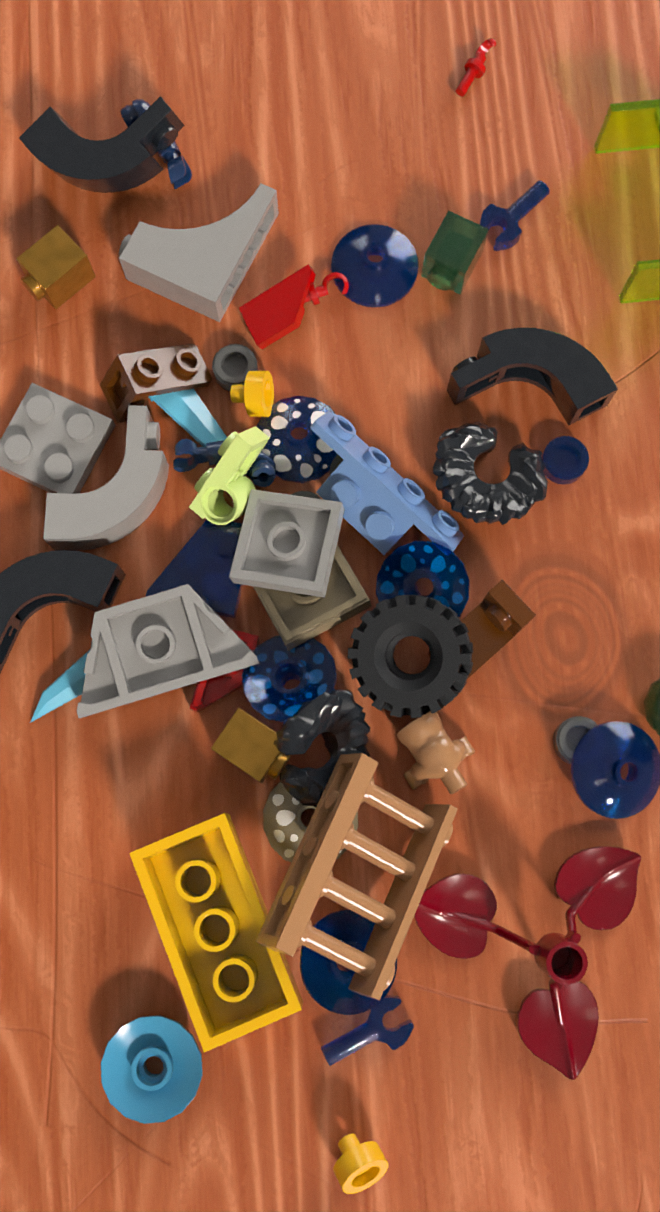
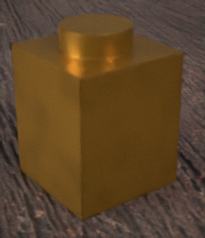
M59 225L55 226L16 258L25 274L20 279L25 288L37 301L44 297L55 309L59 308L96 277L88 256Z
M239 707L211 747L217 754L262 784L267 776L275 780L291 757V755L287 756L279 752L273 744L277 739L276 732Z

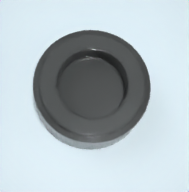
M230 344L224 346L215 354L212 369L219 386L230 391L232 385H244L248 371H258V365L254 353L249 348L240 344Z
M576 716L563 721L556 728L553 736V746L557 755L564 762L571 765H584L599 757L604 747V736L596 722L587 717Z

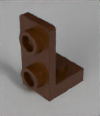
M186 344L117 354L101 381L100 387L117 423L127 421L128 405L143 406L149 396L206 387L212 381V377L195 344Z
M503 579L487 593L483 601L461 620L469 631L468 636L470 642L473 643L474 651L472 653V671L468 678L536 616ZM429 649V651H428V656L431 658L430 649Z

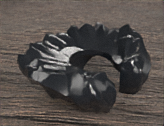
M481 422L465 423L460 427L447 429L441 434L437 443L438 450L435 453L437 460L433 465V474L438 476L436 480L437 490L442 491V499L450 502L451 510L460 512L466 519H473L475 523L487 522L490 525L500 521L504 525L512 518L521 519L536 501H543L545 499L548 481L543 469L546 465L541 458L542 452L540 450H532L524 443L513 446L509 452V476L498 484L483 482L475 474L474 461L480 454L494 450L498 431L495 427H489Z
M338 689L330 693L325 691L315 699L302 703L298 711L283 723L282 729L276 732L277 739L273 744L279 752L287 756L305 754L319 734H322L325 741L324 745L330 753L329 761L320 768H299L287 764L279 774L280 782L284 785L285 789L302 805L317 807L340 755L363 753L368 757L370 756L365 746L369 741L367 734L370 732V726L364 720L366 713L362 711L364 708L354 701V696L349 690Z

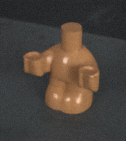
M428 712L399 731L397 737L410 750L416 760L411 769L403 774L412 790H416L420 785L426 784L428 779L439 778L451 795L467 786L466 781L457 768L460 762L467 756L473 755L475 750L466 736L461 739L451 740L443 728L441 718L437 712L433 714Z

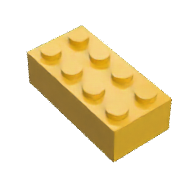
M223 813L129 853L203 1052H207L302 1010L303 999L285 954L273 951L255 942L268 915V910L230 814Z

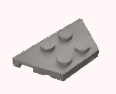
M189 584L94 613L91 629L92 642L86 657L84 668L86 675L81 702L77 706L78 718L87 717L260 663L252 650Z

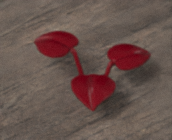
M598 846L574 853L564 861L557 872L554 889L562 901L571 905L565 913L567 934L565 936L560 933H549L544 935L537 943H534L490 922L497 910V901L493 891L480 878L464 873L446 876L425 889L414 919L426 939L439 951L451 957L468 959L480 955L487 944V931L533 954L538 967L551 978L548 983L549 990L535 989L526 995L517 1013L518 1033L525 1046L535 1056L553 1066L567 1078L575 1080L590 1056L599 1020L598 1006L593 993L585 984L579 982L587 971L588 960L585 951L578 945L581 936L577 933L575 917L577 915L582 924L593 930H609L619 926L628 917L634 906L641 856L636 852L619 847Z

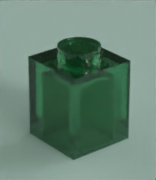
M448 210L424 255L421 276L440 290H452L461 295L483 253L489 229Z

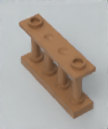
M363 753L342 754L339 756L255 942L273 951L292 957L296 949L303 945L354 971L355 973L348 989L380 1001L383 991L391 984L394 978L396 959L441 849L451 838L453 832L452 822L458 809L450 804H425L423 811H420L374 784L373 775L379 762ZM366 802L414 830L403 857L354 830L352 822L360 804ZM345 848L395 876L384 904L333 877L332 868L340 850ZM325 896L375 923L364 952L312 926L310 918L319 898Z

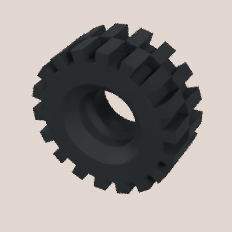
M401 595L375 604L377 607L367 611L360 618L362 623L358 628H354L350 637L354 639L353 646L348 648V659H352L353 668L349 669L352 679L357 678L361 686L357 690L363 698L368 696L374 701L372 706L380 711L382 709L391 711L390 715L396 717L409 715L411 718L422 717V715L428 712L433 714L441 710L462 691L472 671L473 643L470 642L469 631L465 623L460 621L457 617L458 614L453 609L443 605L441 601L424 596ZM408 636L422 639L430 649V662L426 669L418 674H408L401 671L394 661L395 646L401 639Z

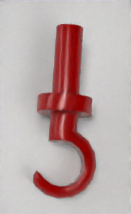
M494 38L485 40L476 50L474 58H469L464 65L466 73L455 90L457 95L464 97L474 79L481 78L486 71L484 65L486 61L485 54L491 47L496 46Z
M332 272L325 276L322 285L315 287L314 283H311L305 303L313 301L314 305L320 304L319 298L329 295L327 286L333 279L343 281L344 288L342 294H346L349 289V282L346 276L342 273Z

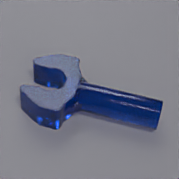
M538 180L507 209L489 204L483 210L477 235L482 236L492 226H500L505 231L501 232L496 238L494 251L512 248L519 242L522 233L518 222L549 195L550 190L543 181Z
M382 995L380 1001L376 999L370 1000V1013L365 1023L322 1046L321 1050L329 1066L374 1041L386 1043L392 1050H396L404 1045L414 1028L412 1020L402 1022L395 1028H388L382 1023L384 1014L394 1010L401 1004L400 997Z

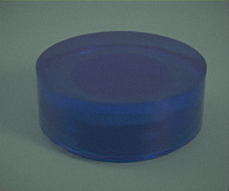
M561 436L553 439L546 446L541 456L546 465L543 469L545 476L557 484L565 485L576 482L583 475L589 464V454L585 445L578 439L570 436Z

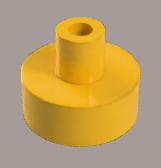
M248 371L244 385L231 386L230 397L232 403H245V409L249 417H269L274 404V384L271 373L269 371Z
M348 1134L338 1142L342 1156L336 1161L333 1172L344 1193L354 1194L361 1192L375 1184L386 1173L389 1164L377 1142L368 1141L360 1144L355 1134Z

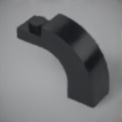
M160 96L124 132L107 140L96 141L78 136L68 122L52 107H49L19 139L39 161L66 182L92 192L114 193L135 188L159 174L163 168L153 156L159 150H164L171 146L176 140L178 132L185 125Z
M512 328L482 337L477 358L472 356L458 363L452 370L447 387L449 396L453 403L457 405L503 382H527L541 388L552 398L568 426L608 406L618 390L602 363L584 346L562 334L539 328Z
M58 550L27 557L1 572L0 674L23 625L40 609L57 603L76 604L95 612L110 608L126 575L117 563L90 553Z

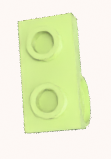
M256 426L241 433L232 432L218 450L221 459L214 469L209 468L197 481L194 489L198 494L189 508L202 519L206 518L216 525H226L244 515L251 489L256 490L254 484L245 474L270 437ZM223 491L228 492L232 497L233 507L226 503Z

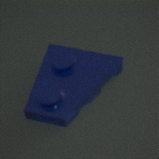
M206 519L149 587L146 596L189 584L217 615L236 618L243 585L233 583L229 575L242 523L232 521L226 525H216Z

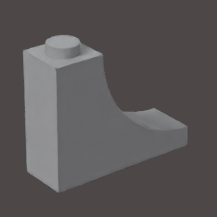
M260 183L255 193L238 210L217 222L197 228L169 229L139 221L133 234H128L123 239L119 249V261L126 280L220 322L279 214L277 190Z

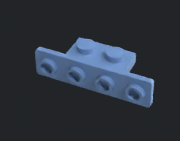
M330 411L314 421L310 426L311 430L343 459L341 464L316 493L324 500L342 502L345 509L343 518L375 548L385 555L414 524L446 555H450L464 537L463 533L459 530L457 521L449 513L443 510L438 511L429 503L418 484L408 478H402L390 466V460L381 450L376 447H369L356 435V429L350 421L341 415H334Z

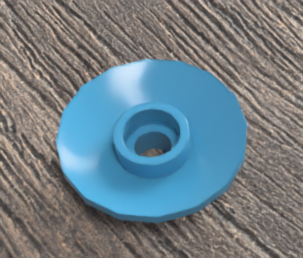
M161 1015L141 1016L123 1025L108 1042L101 1061V1083L110 1104L124 1117L143 1124L165 1122L182 1113L196 1096L203 1076L202 1053L193 1034L179 1021ZM151 1056L159 1057L163 1062V1071L159 1074L149 1072L146 1067L147 1058Z

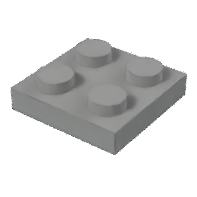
M31 383L0 439V470L50 493H80L116 425L109 417Z
M251 489L229 575L232 582L325 598L345 511L343 503Z

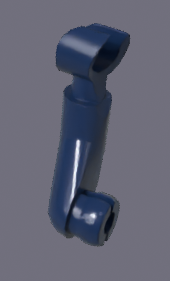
M136 99L132 101L131 105H126L120 110L127 127L150 107L147 101ZM175 141L168 148L158 151L162 161L168 164L169 178L171 184H174V189L181 187L191 180L192 171L185 158L181 155Z
M189 439L180 440L175 445V455L190 454L192 456L173 460L174 469L178 472H187L194 469L200 463L209 462V466L217 465L221 459L218 450L224 440L206 443L205 447H197L196 443ZM260 452L245 475L250 477L255 485L267 487L275 480L276 464L269 455Z

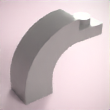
M128 405L125 456L120 469L108 483L87 493H47L43 539L54 550H90L114 543L137 529L155 509L166 486L169 464L164 452L157 451L160 447L159 422L153 421L147 406Z

